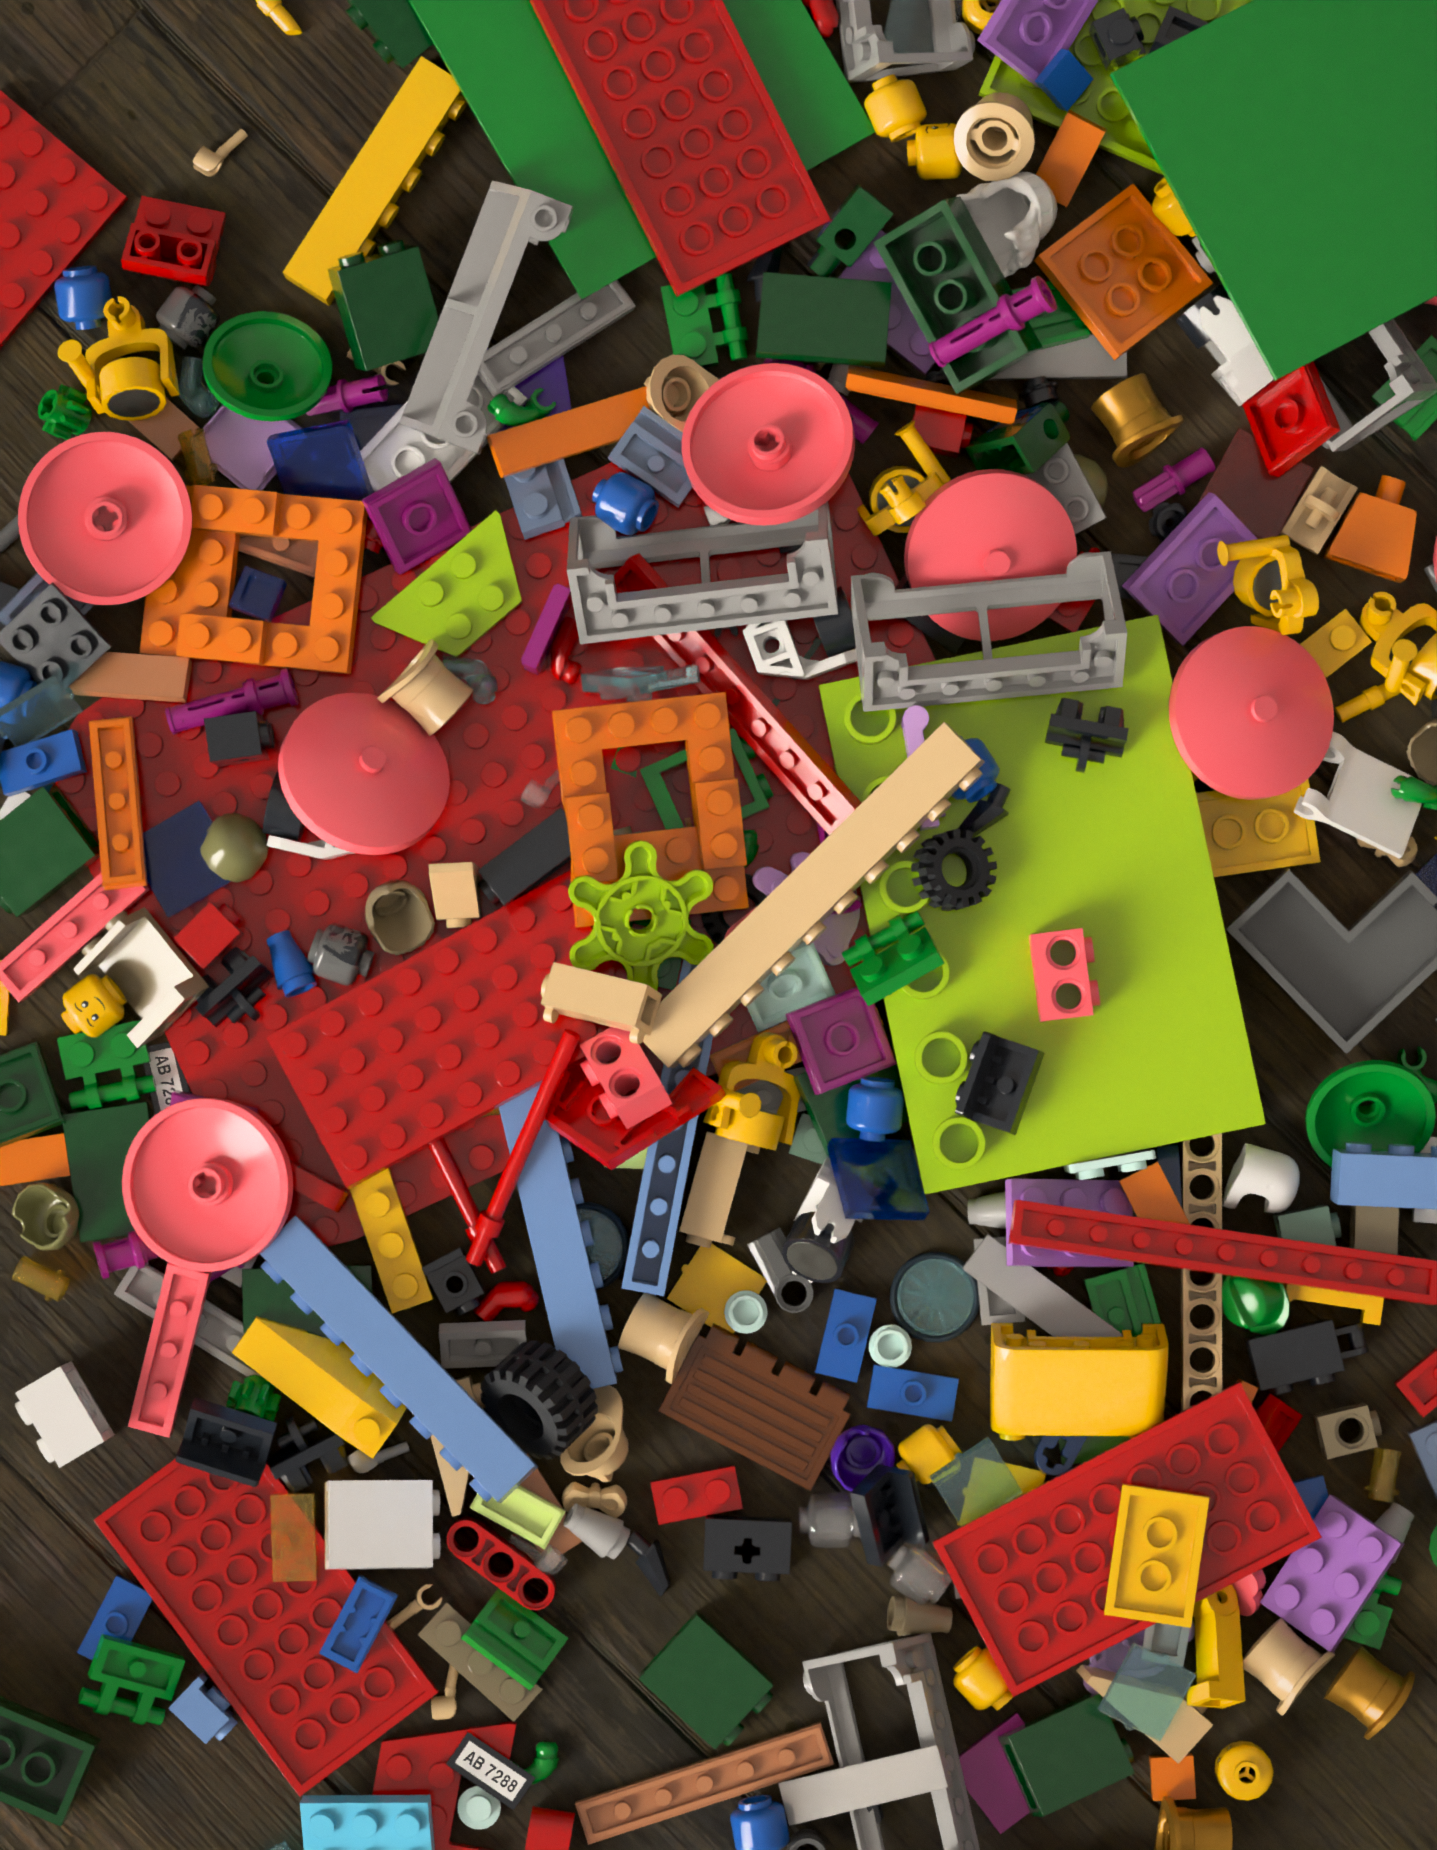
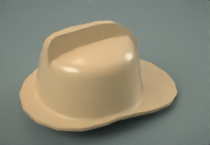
M670 355L660 360L654 367L651 376L644 383L647 387L646 400L649 409L683 433L686 420L693 406L702 394L719 379L698 365L694 360L684 355Z
M607 1385L593 1389L597 1397L595 1402L598 1405V1413L595 1415L594 1423L561 1454V1464L566 1472L574 1476L588 1475L598 1478L602 1482H610L612 1480L613 1472L623 1464L629 1452L628 1439L622 1429V1397L616 1388Z

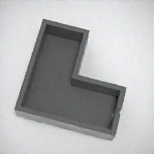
M1287 867L1225 926L1226 930L1346 1054L1437 969V910L1433 907L1437 903V897L1411 870L1401 877L1347 929Z

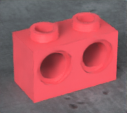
M1083 928L1029 935L1039 1022L1094 1015L1093 1006H1100V996L1097 980H1089L1087 963L1095 962L1092 937H1084ZM1066 941L1073 946L1075 956L1069 965L1061 966L1052 960L1050 950L1055 942ZM1063 984H1072L1079 990L1080 1001L1073 1009H1065L1057 1003L1056 992Z
M610 1027L579 1045L587 1058L580 1065L592 1087L601 1083L605 1090V1093L598 1097L609 1117L612 1119L619 1115L626 1129H629L670 1106L672 1102L641 1046L630 1042V1031ZM619 1057L615 1062L606 1064L610 1059ZM638 1089L634 1094L625 1096L629 1091Z

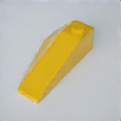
M256 1316L232 1350L236 1357L331 1431L372 1459L396 1427L407 1408L403 1403L398 1408L391 1404L379 1391L385 1384L373 1372L366 1377L350 1361V1358L355 1353L344 1341L339 1346H336L328 1338L307 1333L304 1329Z

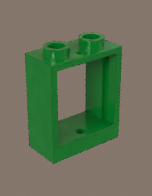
M732 728L730 729L732 752L754 799V802L741 807L743 821L769 809L766 799L773 797V793L764 773L756 776L749 760L756 757L754 750L741 736L738 737L736 730ZM686 749L640 769L665 829L683 828L684 826L661 773L686 763Z

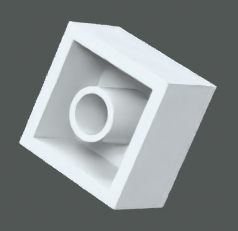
M72 1361L56 1368L15 1393L20 1400L15 1403L20 1417L27 1426L33 1423L41 1436V1439L37 1440L41 1453L49 1463L55 1461L59 1468L115 1435Z

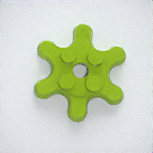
M638 840L628 845L625 850V872L617 882L603 884L591 876L582 875L570 883L568 889L569 898L576 906L584 908L592 914L594 927L587 937L572 945L569 958L574 967L589 971L605 961H618L626 969V980L647 984L657 991L659 984L657 970L665 959L680 957L692 965H699L714 950L711 939L705 934L693 930L688 920L692 907L698 902L706 900L711 895L713 881L707 872L698 869L689 871L678 880L669 881L663 879L656 870L657 853L655 848L647 841ZM635 908L647 909L651 912V922L646 928L634 929L630 927L629 918Z

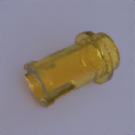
M196 428L195 435H193L192 429L184 431L177 438L180 442L187 470L184 472L185 478L190 480L192 486L206 485L215 481V473L218 471L217 464L211 461L204 429Z
M23 1256L20 1259L12 1276L13 1281L26 1285L45 1295V1300L48 1302L52 1299L60 1302L70 1284V1278L64 1276L65 1271L58 1270L55 1272L30 1260L27 1256Z
M1374 1448L1369 1486L1365 1485L1364 1490H1369L1367 1499L1393 1503L1394 1495H1399V1491L1395 1490L1402 1452Z

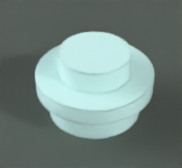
M743 1290L736 1292L728 1299L725 1305V1319L733 1330L744 1334L753 1333L759 1330L766 1321V1303L759 1294L753 1291Z
M883 1325L877 1328L870 1337V1355L881 1366L898 1367L911 1354V1339L908 1333L897 1325Z
M472 1786L462 1793L458 1801V1814L462 1822L468 1827L478 1830L492 1826L498 1819L501 1803L479 1786Z

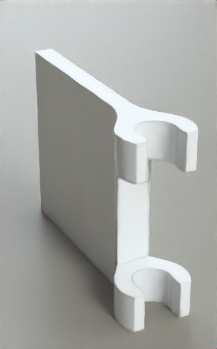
M1332 732L1330 745L1323 761L1337 763L1339 766L1327 798L1319 791L1308 788L1304 797L1300 796L1293 812L1305 819L1327 823L1400 859L1406 849L1422 803L1406 802L1403 799H1397L1392 795L1391 788L1400 790L1401 785L1393 782L1397 776L1402 775L1407 778L1413 776L1356 749L1342 735Z

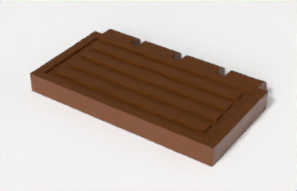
M713 1323L706 1338L698 1334L658 1411L811 1491L830 1455L837 1437L841 1434L851 1415L843 1410L850 1398V1394L826 1381H823L816 1395L810 1393L809 1391L816 1376L785 1361L778 1375L772 1373L771 1371L778 1356L747 1341L741 1355L734 1353L733 1351L740 1337Z

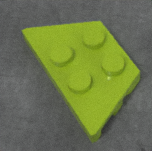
M495 510L371 617L374 623L422 644H426L429 640L433 639L438 643L437 649L458 658L522 603L500 514Z

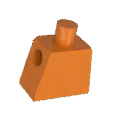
M1382 475L1375 497L1361 492L1358 493L1348 508L1323 558L1397 583L1405 581L1409 571L1417 511L1399 505L1406 482L1391 476Z

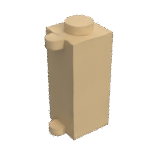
M553 962L551 971L545 976L541 987V995L543 997L541 1004L545 1006L544 1021L555 1023L559 1014L614 1027L630 1031L629 1040L636 1044H641L645 1035H651L662 998L661 993L647 984Z
M706 1132L679 1232L687 1234L686 1242L706 1248L711 1247L712 1241L734 1245L735 1237L723 1233L746 1151L759 1154L760 1147L728 1139L713 1132Z

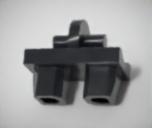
M1062 698L1056 713L1051 714L1045 743L1063 746L1061 756L1077 759L1076 771L1082 773L1085 772L1087 761L1104 764L1105 755L1122 758L1129 728H1124L1123 709L1111 706L1101 707L1098 722L1081 719L1083 703L1079 700Z
M234 947L221 961V964L231 974L227 979L218 985L208 974L202 976L209 987L197 999L199 1004L195 1008L215 1027L227 1017L235 1024L246 1013L256 1022L262 1015L255 1005L266 996L261 987L274 976L255 956L252 955L250 957L238 947Z
M294 1415L285 1419L289 1431L276 1437V1441L282 1450L269 1456L271 1463L269 1468L275 1480L281 1477L293 1493L304 1489L313 1482V1477L306 1466L307 1463L320 1458L328 1474L335 1473L349 1464L343 1438L335 1434L328 1427L320 1430L314 1418L300 1425Z

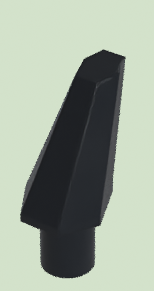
M782 246L758 257L746 279L747 282H754L757 303H761L763 272L779 273Z
M997 783V787L990 793L987 801L978 800L976 806L959 826L960 832L965 830L974 832L972 838L1006 817L1009 812L1003 809V806L1011 789Z
M635 1530L629 1536L626 1545L639 1556L635 1564L639 1566L661 1597L671 1582L659 1540L656 1539L651 1544Z

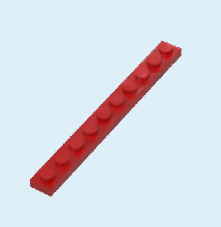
M1014 1200L1008 1244L1437 1305V1261Z

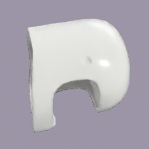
M1245 1143L1229 1175L1222 1206L1235 1209L1240 1199L1244 1195L1251 1193L1266 1198L1264 1212L1280 1213L1285 1211L1292 1204L1298 1191L1300 1172L1297 1163L1290 1156Z

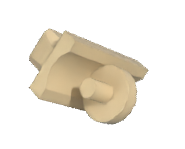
M1320 466L1280 533L1288 535L1290 540L1317 555L1358 488Z

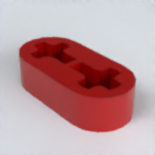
M290 1161L293 1174V1189L339 1213L349 1193Z

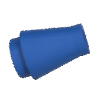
M289 930L276 933L266 940L270 950L277 989L283 990L285 997L289 998L300 995L317 985L312 964L307 961V957L297 945Z

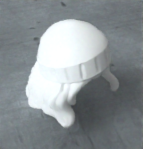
M1019 172L1009 179L981 183L967 194L956 196H960L1004 277L1013 275L1018 269L1029 266L1035 256L1040 240L1051 230L1057 216V202L1051 188L1041 177L1030 172Z

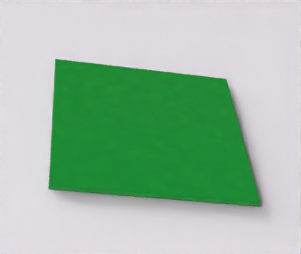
M408 0L515 186L535 191L573 207V215L566 233L562 232L555 239L548 241L581 300L657 258L530 1ZM722 0L806 171L813 169L875 133L873 125L801 0Z
M1253 0L1110 74L1275 381L1437 296V0Z

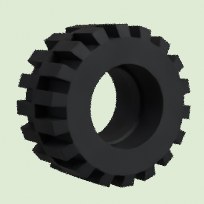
M530 1341L519 1344L484 1377L485 1379L481 1383L480 1388L483 1392L480 1396L481 1402L486 1406L484 1410L526 1454L530 1453L534 1458L542 1459L545 1457L548 1460L560 1456L594 1423L595 1415L598 1413V1405L595 1402L597 1397L595 1391L590 1387L591 1382L588 1377L582 1373L575 1361H571L567 1357V1354L560 1349L558 1351L555 1350L552 1345L545 1342L540 1344L538 1341Z

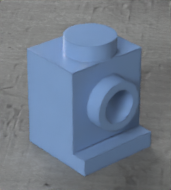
M202 1672L168 1709L198 1738L207 1744L213 1736L221 1741L238 1722L232 1717L234 1713L228 1708L231 1704L222 1692L215 1686L209 1690L204 1685L209 1677Z

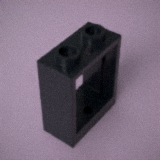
M562 808L557 810L478 870L483 879L477 884L494 906L500 901L504 906H507L512 901L527 894L571 860L568 825L564 810Z

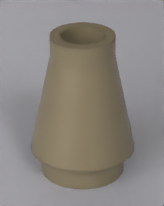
M905 1593L901 1597L892 1596L887 1611V1628L889 1631H897L898 1636L937 1632L949 1633L953 1618L952 1608L940 1606Z

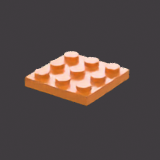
M1134 184L1123 190L1039 254L1034 260L1114 361L1213 284L1178 238L1154 215L1152 206Z

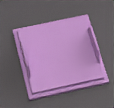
M222 404L189 444V447L240 489L263 491L309 434L291 419L272 422L254 420L239 415Z

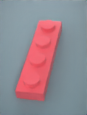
M100 873L0 962V981L18 1002H23L88 943L106 929L105 925L113 917L130 908L150 889L147 886L104 890Z
M169 1262L167 1263L128 1427L168 1438L173 1434L212 1272L191 1271Z

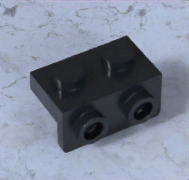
M984 1031L981 1039L976 1041L971 1050L970 1063L972 1065L966 1081H963L957 1090L955 1113L978 1123L1016 1135L1045 1053Z
M195 1397L190 1408L184 1437L176 1455V1462L257 1487L269 1459L278 1423Z
M878 1464L850 1492L867 1564L882 1567L904 1543L925 1546L930 1541L915 1475L912 1471Z

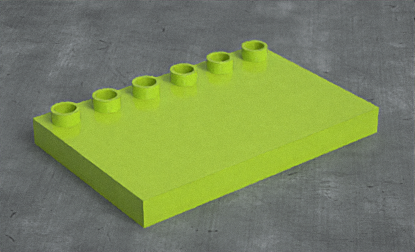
M1158 615L1125 621L1127 643L1123 687L921 706L925 708L929 715V722L923 731L924 740L943 722L947 723L964 740L969 738L980 739L986 745L1000 768L999 775L995 780L996 783L1011 789L1003 806V809L1009 812V814L975 836H981L985 840L981 846L982 849L991 847L994 854L987 857L988 862L996 861L997 869L990 871V875L997 876L996 882L987 886L992 891L987 897L981 898L982 902L959 910L942 911V906L934 908L928 905L931 898L922 899L918 894L924 889L922 884L914 887L912 879L919 877V872H911V865L919 862V859L913 856L916 850L924 848L921 844L926 839L933 838L932 836L958 829L978 803V801L968 803L966 799L957 800L952 796L947 799L952 805L945 812L946 816L939 818L940 825L938 828L920 831L919 827L916 831L920 834V837L911 847L902 854L896 849L885 860L889 865L888 869L872 884L865 880L860 885L870 936L889 926L888 921L899 914L903 918L912 912L918 911L925 925L911 932V934L926 927L945 963L883 998L924 1194L1266 1124L1192 772L1181 757L1171 732L1169 697L1173 682ZM1100 627L992 649V657L995 659L1079 651L1080 637L1090 635ZM980 651L913 666L983 660V652ZM859 677L819 685V693L836 774L861 802H864L907 759L901 722L908 708L864 712ZM1061 699L1079 700L1084 704L1081 719L1098 722L1101 707L1111 706L1123 709L1124 728H1129L1122 758L1105 755L1104 764L1087 761L1085 772L1082 773L1076 771L1077 759L1061 756L1063 746L1045 743L1051 714L1056 713ZM990 793L981 800L987 801ZM948 854L943 859L942 873L945 880L952 886H961L966 880L967 875L963 860L955 854ZM1083 928V936L1092 937L1095 962L1087 963L1089 980H1097L1100 1006H1093L1094 1015L1039 1022L1029 935ZM897 940L896 942H894V943L890 944L889 946L883 948L882 950L878 951L877 954L880 953V952H882L883 950L889 948L890 946H892V945L898 943L899 941ZM1057 941L1051 947L1050 956L1056 964L1065 966L1073 961L1075 952L1070 943ZM1072 984L1061 985L1056 992L1057 1003L1065 1009H1073L1080 1001L1079 990ZM984 1031L1045 1053L1016 1135L978 1123L955 1113L957 1090L960 1084L966 1081L972 1065L970 1063L971 1050L976 1041L981 1039Z

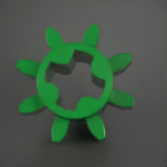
M63 384L60 385L58 391L54 389L47 391L38 406L39 418L46 421L42 430L65 440L70 439L71 433L74 435L82 434L88 427L92 416L90 406L84 404L87 394Z
M250 1375L245 1378L243 1384L233 1381L225 1407L274 1422L279 1409L278 1405L281 1395L274 1394L275 1386L262 1376Z

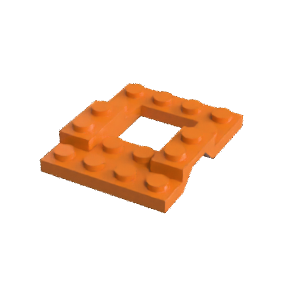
M185 485L192 507L190 541L186 553L174 573L160 587L145 596L140 653L351 674L368 517L363 502L287 495L271 491ZM240 535L318 542L310 626L231 618Z
M726 692L552 711L561 799L568 825L571 852V882L582 875L591 876L603 884L617 882L625 872L624 854L628 845L634 841L643 840L649 842L655 848L657 853L656 870L663 879L669 881L678 880L694 869L703 870L711 876L713 881L711 895L706 900L694 905L689 915L749 908L744 865H747L738 778L734 776ZM685 740L694 826L614 835L609 793L606 792L602 749ZM573 903L575 927L594 926L592 914ZM635 908L629 918V922L651 919L652 914L647 909Z

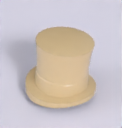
M992 93L983 97L977 104L971 106L962 114L954 131V145L958 159L963 167L973 176L984 181H1000L1016 175L1026 166L1034 151L1035 134L1031 112L1021 99L1009 93Z
M433 639L426 643L401 675L377 698L382 703L389 698H393L415 718L429 736L436 733L456 714L474 690L450 672L435 655L438 643Z
M644 1293L636 1303L624 1326L618 1348L646 1358L666 1369V1382L673 1384L690 1348L708 1318L709 1312L700 1308L691 1314L671 1306L653 1294Z
M1280 1618L1257 1639L1243 1657V1669L1261 1681L1281 1700L1276 1711L1283 1716L1310 1680L1335 1654L1329 1651L1323 1655L1320 1654L1313 1647L1305 1643Z

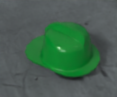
M1222 1275V1312L1229 1321L1262 1335L1275 1333L1285 1325L1290 1314V1301L1282 1283Z

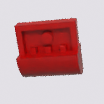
M142 196L135 222L131 223L121 259L123 270L209 287L217 266L216 256L226 223V213Z

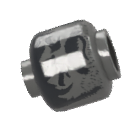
M197 284L192 290L185 286L176 287L156 313V319L160 324L158 329L165 331L171 342L182 350H185L187 346L193 348L201 346L220 320L218 311L213 307L217 299Z
M332 923L326 927L325 931L317 930L307 961L313 963V971L318 977L349 986L355 982L358 975L367 976L373 961L374 952L367 950L368 937L366 934L337 923Z

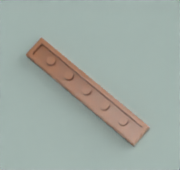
M817 1722L575 1801V1805L589 1845L834 1765L821 1722Z

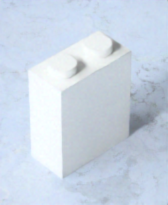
M342 1480L325 1482V1570L428 1569L433 1567V1559L440 1558V1534L433 1533V1516H439L440 1492L439 1490H433V1480Z

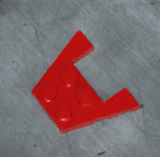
M580 1063L571 1068L570 1072H565L545 1120L549 1127L604 1166L613 1170L721 1101L726 1094L722 1086L693 1067L668 1095L672 1102L670 1106L626 1129L619 1115L611 1119L598 1096L605 1093L601 1083L592 1087ZM638 1089L629 1091L625 1096L634 1094Z
M508 1721L495 1725L474 1726L461 1730L440 1733L432 1732L382 1740L372 1795H431L435 1850H493L450 1841L462 1775L446 1765V1763L467 1732L510 1760L517 1722Z

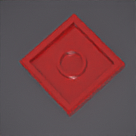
M1314 361L1276 381L1272 380L1242 404L1269 475L1280 477L1341 430Z

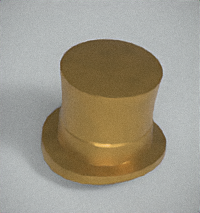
M1144 373L1132 376L1115 385L1099 397L1091 406V410L1107 428L1117 446L1112 459L1118 467L1123 468L1132 466L1147 457L1185 421L1182 415L1171 417L1158 400Z
M1360 1646L1338 1672L1324 1698L1348 1711L1368 1728L1364 1738L1369 1740L1384 1728L1402 1708L1413 1687L1415 1673L1409 1671L1402 1677L1384 1666L1363 1646Z
M1170 1796L1162 1797L1154 1850H1232V1822L1226 1807L1188 1809L1176 1807L1174 1800Z

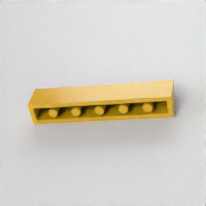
M420 57L284 269L283 274L287 280L330 306L335 298V294L327 269L339 266L338 258L348 254L363 252L364 258L371 256L376 246V242L372 241L373 237L381 226L387 229L399 211V206L395 205L404 190L408 193L413 190L422 175V170L418 169L423 159L427 154L431 157L436 154L445 139V135L441 131L450 118L456 121L467 105L466 99L451 74L424 57Z

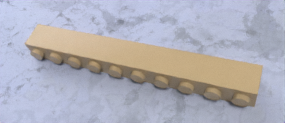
M943 722L660 1002L651 1035H645L643 1039L648 1048L668 1068H675L678 1064L683 1068L687 1067L702 1052L698 1045L710 1033L717 1037L732 1023L734 1019L729 1014L740 1003L745 1007L750 1005L764 991L760 984L772 972L779 976L793 963L796 958L791 953L803 941L809 946L826 930L827 927L822 922L834 911L840 915L847 910L858 898L854 891L865 880L869 884L875 882L888 869L889 865L885 860L896 849L901 854L904 853L920 837L916 830L928 818L935 822L950 808L952 804L947 799L959 787L965 792L982 776L983 773L979 768L985 761L947 723Z

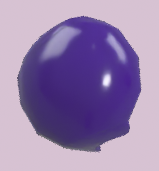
M857 1425L845 1430L837 1437L830 1452L832 1472L841 1485L849 1491H852L878 1464L893 1467L896 1460L894 1444L883 1430L867 1425Z

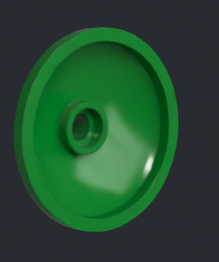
M259 311L233 317L213 332L204 349L203 374L212 394L231 411L254 420L283 421L307 413L323 399L331 381L332 361L326 344L310 326L289 315Z
M1367 1060L1338 1069L1317 1087L1308 1103L1305 1123L1312 1148L1325 1163L1332 1167L1333 1149H1345L1346 1142L1371 1143L1372 1150L1388 1151V1144H1407L1415 1146L1414 1152L1420 1153L1432 1135L1436 1115L1431 1093L1427 1085L1416 1073L1394 1062ZM1364 1101H1372L1367 1106L1359 1105Z

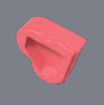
M1262 1569L1231 1584L1237 1593L1240 1615L1251 1616L1262 1606L1260 1603L1263 1598L1261 1589L1266 1584V1577Z

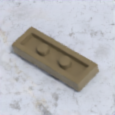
M446 1602L417 1635L514 1722L543 1689L535 1684L529 1691L462 1640L461 1637L471 1624Z

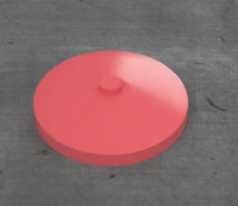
M780 363L749 366L732 372L718 380L702 394L693 406L686 420L682 435L684 466L691 485L698 496L720 515L750 525L764 526L787 523L817 510L843 484L851 468L855 451V434L850 413L836 389L816 373L798 366Z
M94 432L64 441L50 450L36 464L28 476L21 493L18 508V527L21 542L30 563L49 585L53 582L64 595L84 603L117 605L148 595L160 587L174 573L181 563L190 541L192 507L182 477L174 465L159 450L147 442L126 434Z
M986 469L966 473L952 479L938 488L925 501L926 506L915 515L911 523L905 544L904 562L910 588L1066 574L1068 564L1077 557V542L1067 512L1043 485L1017 472L1002 469ZM1060 603L989 609L987 614L990 640H1005L1026 633L1047 619ZM976 611L928 615L935 623L950 633L966 639L981 641L979 618Z
M1243 626L1225 630L1205 639L1186 656L1178 668L1172 683L1169 697V722L1174 742L1181 757L1201 781L1227 796L1238 799L1259 800L1274 797L1298 787L1316 771L1330 745L1334 726V709L1331 692L1322 670L1314 658L1299 643L1272 629Z
M342 693L313 703L292 724L284 738L279 754L278 770L282 791L290 808L302 824L320 839L335 847L365 855H384L404 850L420 841L432 829L445 808L450 786L449 769L445 754L434 734L429 736L415 718L398 703L389 699L382 703L377 699L379 696L367 693Z
M198 1098L179 1102L165 1108L141 1128L134 1138L125 1159L122 1175V1193L129 1220L138 1236L151 1251L165 1261L180 1268L199 1272H214L233 1268L252 1260L266 1250L276 1239L290 1211L293 1197V1174L289 1156L281 1139L260 1115L234 1101L220 1098Z

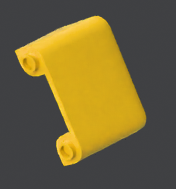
M991 1323L990 1426L992 1431L999 1433L1001 1439L1008 1441L1022 1440L1025 1438V1435L1128 1436L1130 1439L1164 1421L1169 1350L1164 1324H1142V1333L1137 1337H1132L1131 1330H1122V1337L1036 1336V1330H1027V1337H1023L1021 1334H1014L1013 1323Z

